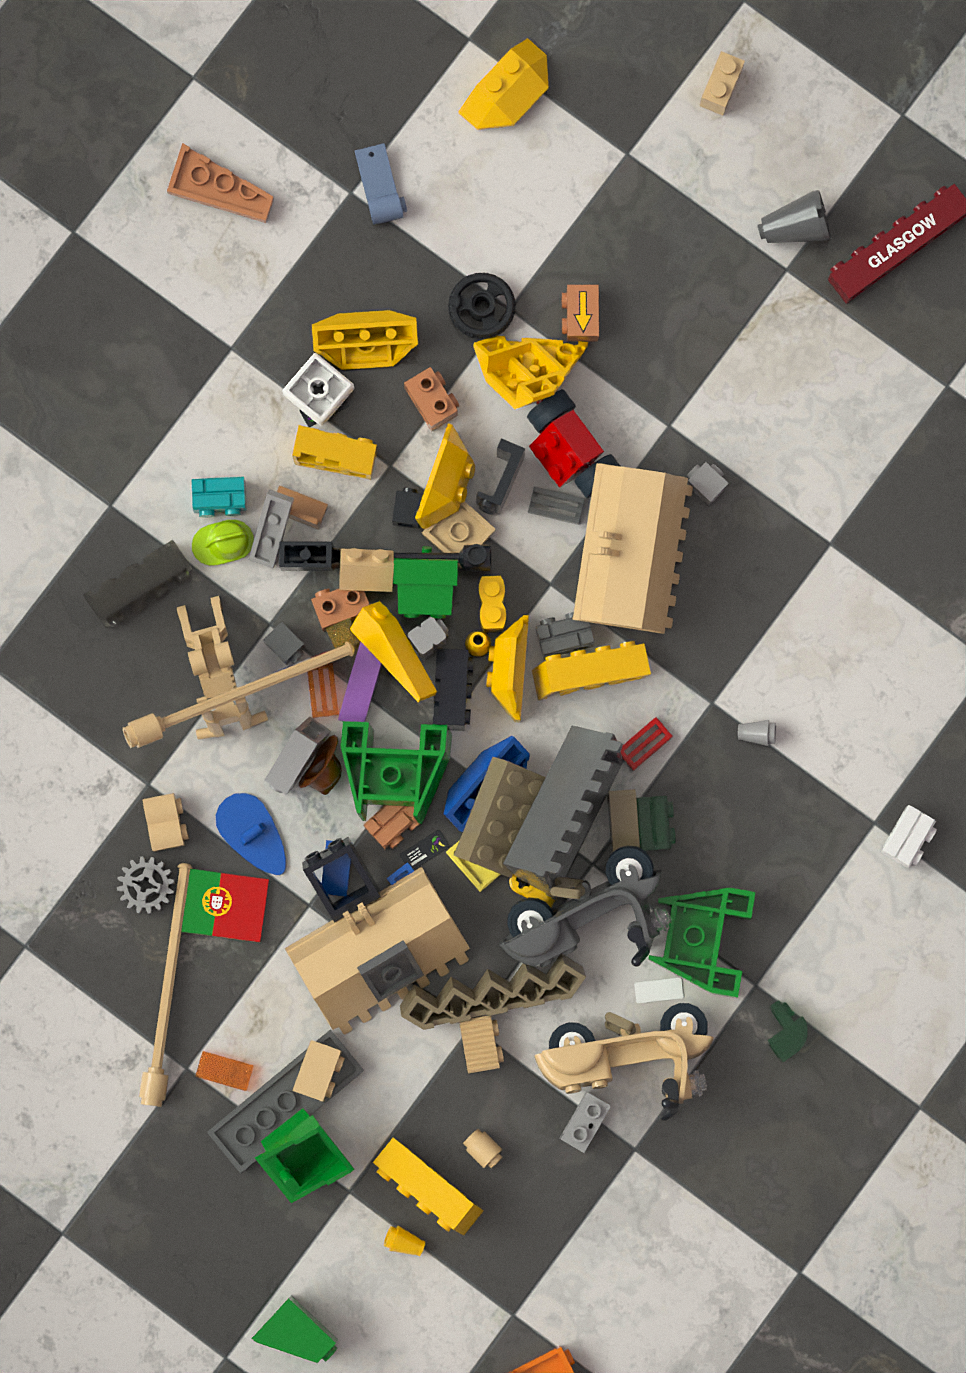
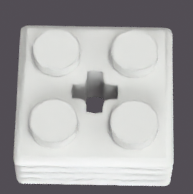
M314 353L282 392L289 401L317 424L323 426L352 393L354 384L321 356ZM323 385L324 393L315 395L313 386L320 387Z

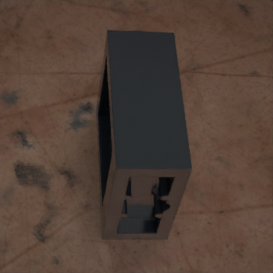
M349 837L343 840L338 838L332 841L327 849L321 852L314 851L305 857V861L302 862L305 875L334 923L344 918L343 913L346 911L349 913L357 911V905L361 902L366 906L381 897L379 887ZM347 853L363 879L365 886L333 903L314 871Z

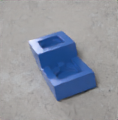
M326 840V847H325V849L328 848V845H329L332 841ZM347 853L323 866L321 884L328 895L347 896L351 859Z

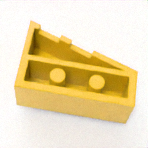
M298 425L292 457L294 464L298 466L371 480L377 454V445L373 444V441L370 439L358 438L356 440L348 438L347 435L341 433H329Z

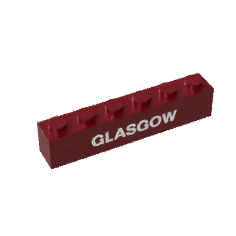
M955 184L949 188L946 185L941 187L933 194L935 197L928 203L925 200L919 203L913 209L914 213L908 218L905 216L900 217L892 224L894 228L889 232L881 231L871 239L873 243L867 248L863 245L851 254L853 258L846 263L840 261L830 269L832 273L828 281L846 304L966 218V198Z

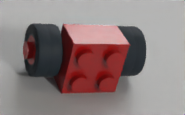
M561 389L556 391L553 396L536 402V406L528 413L527 419L540 434L529 447L559 488L575 479L574 482L586 498H590L592 496L596 463L619 467L621 465L612 454L606 455L594 462L604 450L574 411L576 408L575 403L567 392Z

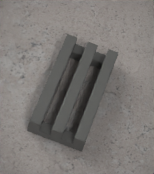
M534 486L528 513L579 525L585 498ZM537 495L576 503L578 507L537 498ZM536 503L573 512L576 515L571 517L534 507Z

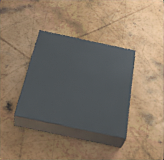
M404 940L357 967L378 1002L424 976Z

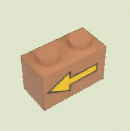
M567 285V293H562V308H567V318H562V334H567V342L598 341V285Z

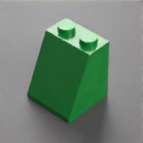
M292 1295L251 1338L256 1343L318 1363L321 1359L326 1362L336 1352L337 1347L335 1344L338 1340Z

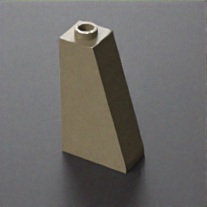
M636 789L609 791L607 794L612 853L616 849L627 845L640 848Z

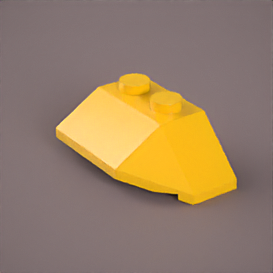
M528 38L514 46L475 86L458 113L477 130L514 126L549 89L547 55Z
M391 310L339 313L312 324L314 351L341 370L391 367L418 345L416 318Z
M447 424L415 516L416 521L424 529L459 511L461 503L467 497L469 479H472L475 474V463L453 424Z
M523 615L495 639V646L489 647L488 661L493 662V672H487L486 687L491 688V695L513 721L517 723L521 721L529 616Z

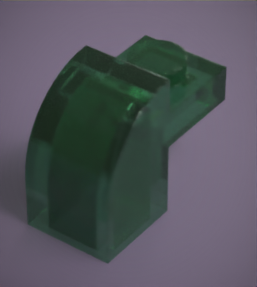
M777 1000L768 1007L783 1029L768 1038L766 1042L779 1061L784 1062L804 1046L808 1029L803 1016L793 1021L791 1017L794 1013L786 1002L781 1004Z

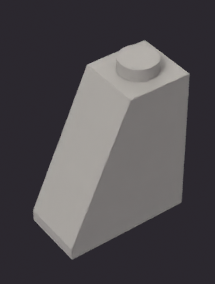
M310 716L298 726L265 778L270 787L279 793H289L331 730Z

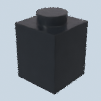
M403 488L402 491L397 490L392 525L418 529L419 523L416 521L415 516L423 494H419L418 490L413 488Z

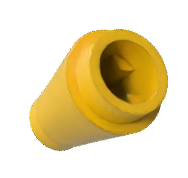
M479 630L471 632L465 640V647L473 656L485 655L491 646V639L488 634ZM475 637H481L483 643L476 645L473 640H475Z
M390 1226L384 1240V1246L392 1252L421 1256L425 1241L400 1226Z

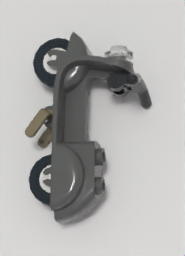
M629 845L620 847L610 855L606 863L605 873L608 881L592 889L586 880L557 877L555 879L556 886L551 888V894L557 897L571 898L568 902L551 909L546 902L539 898L529 897L519 900L513 905L508 914L507 925L510 933L499 942V945L508 955L521 963L545 967L555 960L554 957L560 953L568 955L578 948L577 944L580 941V937L576 929L622 905L630 904L634 910L636 921L628 925L627 936L631 942L636 943L638 952L631 960L632 965L638 967L649 955L654 937L660 935L662 930H669V923L672 922L665 908L660 909L656 906L651 912L647 897L655 891L659 884L662 870L653 871L654 866L651 857L645 850Z

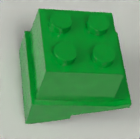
M423 546L422 553H432V547ZM394 558L393 584L398 585V614H404L408 618H417L420 614H425L438 619L451 615L453 585L457 586L458 560Z
M303 1108L261 1140L266 1152L255 1157L290 1203L297 1201L325 1184H332L355 1170L313 1115L309 1116Z

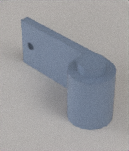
M385 143L355 150L373 225L404 218L403 213L407 212L404 196L399 197L396 191Z

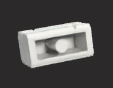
M906 806L880 852L906 868L910 867L911 864L917 865L924 853L920 850L924 841L929 843L936 833L937 829L933 827L936 821L914 807Z

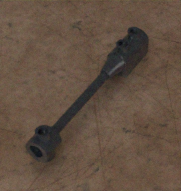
M279 541V568L281 571H334V569L340 568L341 549L345 548L335 547L332 541ZM464 545L459 553H394V558L458 560L464 571H491L492 565L491 545Z

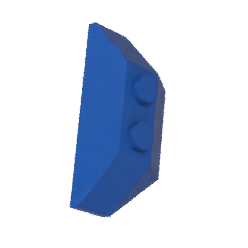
M510 736L482 751L448 790L444 815L460 832H463L492 757L509 761L527 769L530 753L514 736Z

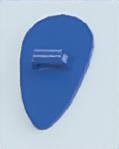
M235 793L225 798L219 805L215 815L216 827L220 835L236 852L255 867L273 875L283 874L286 869L284 846L272 817L264 804L255 796L247 793Z

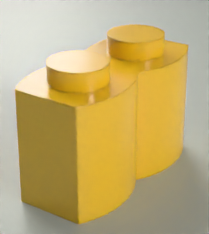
M482 576L479 583V599L482 604L480 609V625L485 633L503 632L505 628L506 610L503 605L505 585L501 576Z

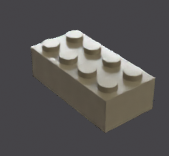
M492 757L454 856L512 878L513 873L503 863L546 777L509 761Z

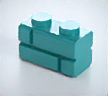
M244 477L191 480L192 507L194 513H199V517H214L215 512H225V516H240L241 511H247Z

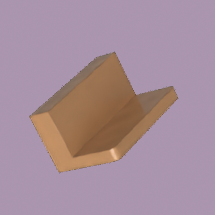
M279 485L277 492L294 498L289 519L319 530L328 504Z

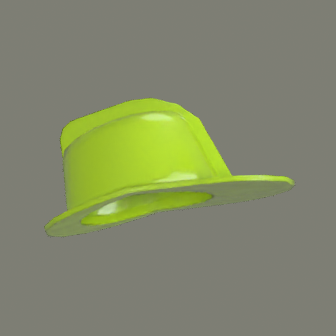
M225 520L200 528L192 540V552L197 560L209 566L236 561L246 557L251 551L254 535L250 527L242 521Z

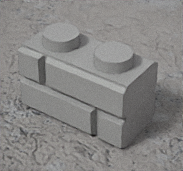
M430 617L421 623V627L417 626L408 633V640L418 657L425 661L434 654V650L437 652V648L441 649L446 646V637L449 635V630L441 619L436 621Z

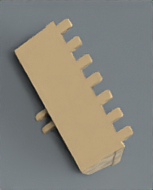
M596 463L573 620L661 634L665 633V628H672L673 618L667 617L668 607L675 606L676 596L670 594L672 584H678L680 577L679 574L674 573L675 562H682L683 552L677 551L678 541L685 540L686 530L680 528L682 518H688L690 511L689 508L684 507L685 496H692L693 486L687 485L688 478L663 472Z
M422 867L380 891L381 897L366 906L361 902L357 905V911L353 913L346 911L343 913L344 918L335 923L331 920L285 948L332 1030L339 1027L345 1035L352 1031L349 1020L359 1016L361 1021L366 1023L372 1019L368 1011L369 1008L378 1004L382 1011H386L391 1007L387 998L380 1002L377 1001L357 967L404 940L421 968L424 976L416 980L421 988L430 984L426 974L436 969L441 977L448 974L449 969L445 963L453 958H456L459 965L468 962L469 959L465 951L470 948ZM405 986L397 991V993L404 1000L409 990Z

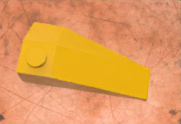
M380 601L362 607L350 628L353 634L417 702L435 696L437 690L398 620Z

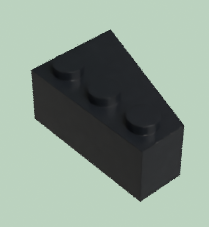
M437 648L435 689L437 693L434 696L433 725H447L450 731H465V725H470L471 709H466V699H471L472 683H467V673H473L474 657H468L469 650Z

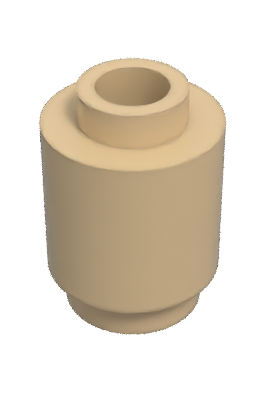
M479 1129L474 1131L463 1143L467 1147L466 1151L483 1168L487 1166L493 1168L503 1158L500 1155L503 1149L486 1132L482 1133Z

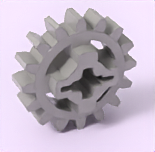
M140 857L139 864L131 860L130 864L132 867L130 869L122 868L126 873L125 877L120 876L117 878L123 882V886L117 887V891L124 892L120 900H129L127 908L132 909L134 906H137L136 910L139 914H141L143 908H146L148 914H152V907H156V909L161 911L160 903L163 901L169 904L170 901L166 896L167 894H174V891L169 889V885L174 884L175 880L167 878L172 873L171 870L163 871L165 863L162 861L155 865L154 857L150 858L149 863L146 862L144 857ZM145 868L143 874L138 877H132L134 872ZM155 870L161 875L163 885L155 880ZM146 878H149V883L158 888L146 889V892H143V888L135 884V882H145ZM128 886L135 888L138 893L137 900L131 896ZM155 893L161 894L153 902L147 903L150 896Z

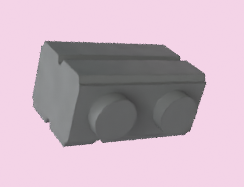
M574 612L566 614V619L556 621L555 617L541 620V625L536 626V633L543 659L551 655H562L594 647L595 641L590 622L573 620Z

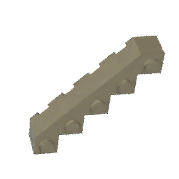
M561 953L547 974L534 966L522 963L509 982L487 969L473 990L450 977L437 997L413 985L400 1004L401 1017L426 1030L434 1028L436 1025L464 1022L482 1015L501 1014L508 1012L510 1009L543 1005L545 1002L552 1000L571 999L585 980L586 975L583 966Z

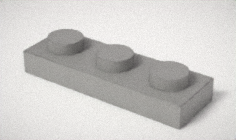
M273 490L268 491L249 556L250 561L272 569L274 568L279 554V541L283 540L294 502L293 497Z

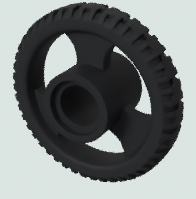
M483 272L470 274L455 285L449 297L448 309L453 324L461 333L470 338L481 340L496 337L510 326L515 315L516 303L511 288L503 279L494 274ZM474 283H488L487 291H477L472 294L470 299L465 298L461 294L464 289ZM499 295H504L507 309L504 318L499 322L493 318L495 298ZM479 301H485L489 304V308L486 311H479L475 308V304ZM469 310L472 318L483 322L482 330L474 329L465 324L460 318L459 313Z

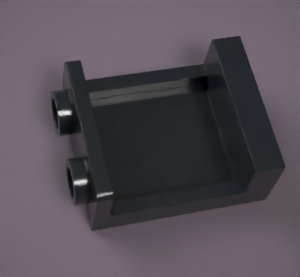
M501 438L497 447V458L508 463L493 496L478 491L476 504L480 506L479 510L489 515H493L494 512L501 513L524 461L526 448Z

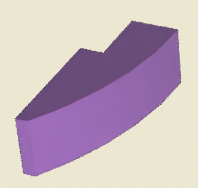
M362 642L359 645L338 720L342 722L366 721L379 679L382 663Z

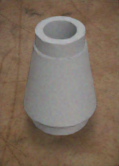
M769 720L739 724L738 740L765 746L775 744L776 723H770Z

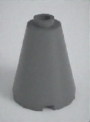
M812 191L762 217V223L758 224L761 240L766 239L767 243L827 241L832 239L820 191Z

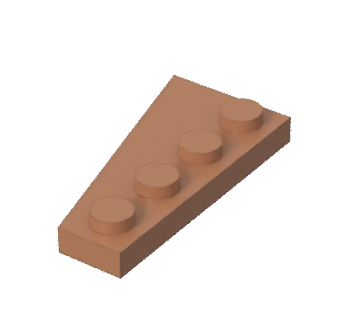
M182 143L167 189L168 194L260 222H267L274 200L272 195L239 178L233 172L222 168L212 162L211 159L202 154L200 155Z

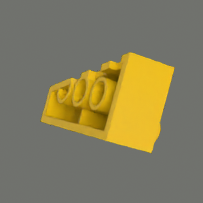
M635 641L621 643L620 648L611 649L610 645L595 648L594 653L586 654V650L574 651L570 653L571 657L561 658V654L545 657L546 661L532 669L538 701L547 699L548 696L555 692H559L560 696L579 691L581 687H584V690H591L604 686V683L615 685L644 679L651 674L645 644L636 645Z
M395 1138L390 1140L373 1162L379 1167L376 1172L388 1182L391 1178L399 1184L396 1188L408 1199L411 1195L419 1201L416 1206L427 1215L433 1212L438 1216L437 1223L448 1232L453 1229L464 1236L484 1211L478 1205L468 1200L462 1192L449 1184L440 1174L427 1166L424 1161Z

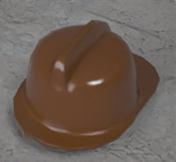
M336 735L330 736L322 744L310 767L299 781L300 788L309 785L319 793L327 795L341 778L342 768L341 763L334 754L338 744V737Z

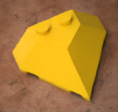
M496 336L475 342L474 349L485 381L514 409H518L553 396L582 356L589 342L578 341V345H572L569 343L563 344V340L521 338V342L506 341L505 336Z

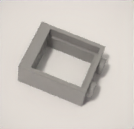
M586 1092L559 1139L584 1153L611 1106ZM590 1123L593 1124V1127L591 1129H589Z

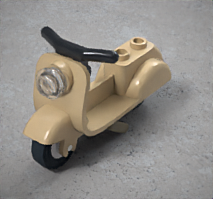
M678 1003L664 1012L660 1021V1031L640 1033L641 1029L638 1023L634 1024L612 1012H607L605 1014V1028L622 1037L596 1041L593 1033L586 1026L580 1023L568 1022L560 1025L552 1032L548 1050L534 1055L543 1076L556 1088L565 1090L566 1094L582 1091L581 1087L592 1086V1089L607 1087L608 1083L613 1080L611 1068L659 1059H672L675 1065L674 1078H666L662 1084V1094L665 1099L662 1100L661 1105L665 1109L660 1112V1118L666 1121L678 1112L679 1103L683 1104L684 1100L691 1099L692 1095L701 1097L703 1096L702 1091L707 1090L704 1074L699 1075L698 1070H695L693 1074H688L687 1060L701 1056L708 1050L714 1037L706 1036L708 1022L705 1014L697 1006L690 1003Z

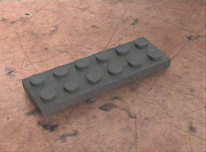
M330 1029L316 1042L342 1051L340 1056L345 1058L340 1073L334 1072L331 1082L336 1083L331 1095L332 1098L365 1070ZM307 1049L207 1131L240 1174L257 1161L255 1157L266 1152L261 1140L302 1108L311 1116L331 1099L325 1097L324 1102L292 1091Z

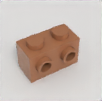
M429 367L404 382V388L432 432L458 416L457 408L459 403L452 393L448 395L443 386L446 383L439 371L434 373L432 368Z
M324 589L315 593V598L311 599L323 632L355 620L362 607L369 605L365 592L358 590L337 589L330 592V589Z

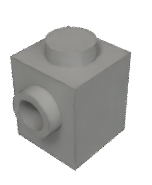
M707 462L701 467L697 464L687 474L690 478L687 485L693 486V492L708 506L727 488L729 483L722 477L724 474L716 465L712 464L710 466Z

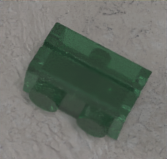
M667 796L636 798L640 848L646 852L670 850L671 844L676 843L675 828H670L669 817H674L673 802H668Z

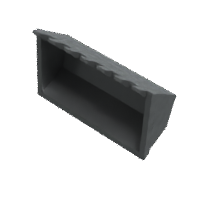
M571 726L503 863L518 879L539 889L554 900H556L557 896H553L550 891L553 886H556L555 879L557 877H567L624 762L621 754L623 744L616 740L613 733H603Z

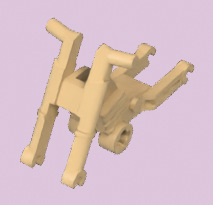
M219 596L210 598L217 625L195 632L191 630L186 606L177 607L187 647L195 649L188 652L194 676L199 675L205 697L197 698V703L238 688L232 670L234 661L228 641L223 642L228 633ZM243 697L235 700V702L233 701L215 708L216 710L214 711L210 710L201 714L208 728L196 729V735L198 740L225 736L222 727L224 725L239 721L242 729L246 730L267 721L268 718L265 710L251 715L248 702Z

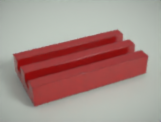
M655 717L623 745L621 749L623 760L634 771L673 738L672 734ZM654 725L658 727L652 735L627 755L624 752ZM661 733L665 735L663 739L635 763L631 760Z

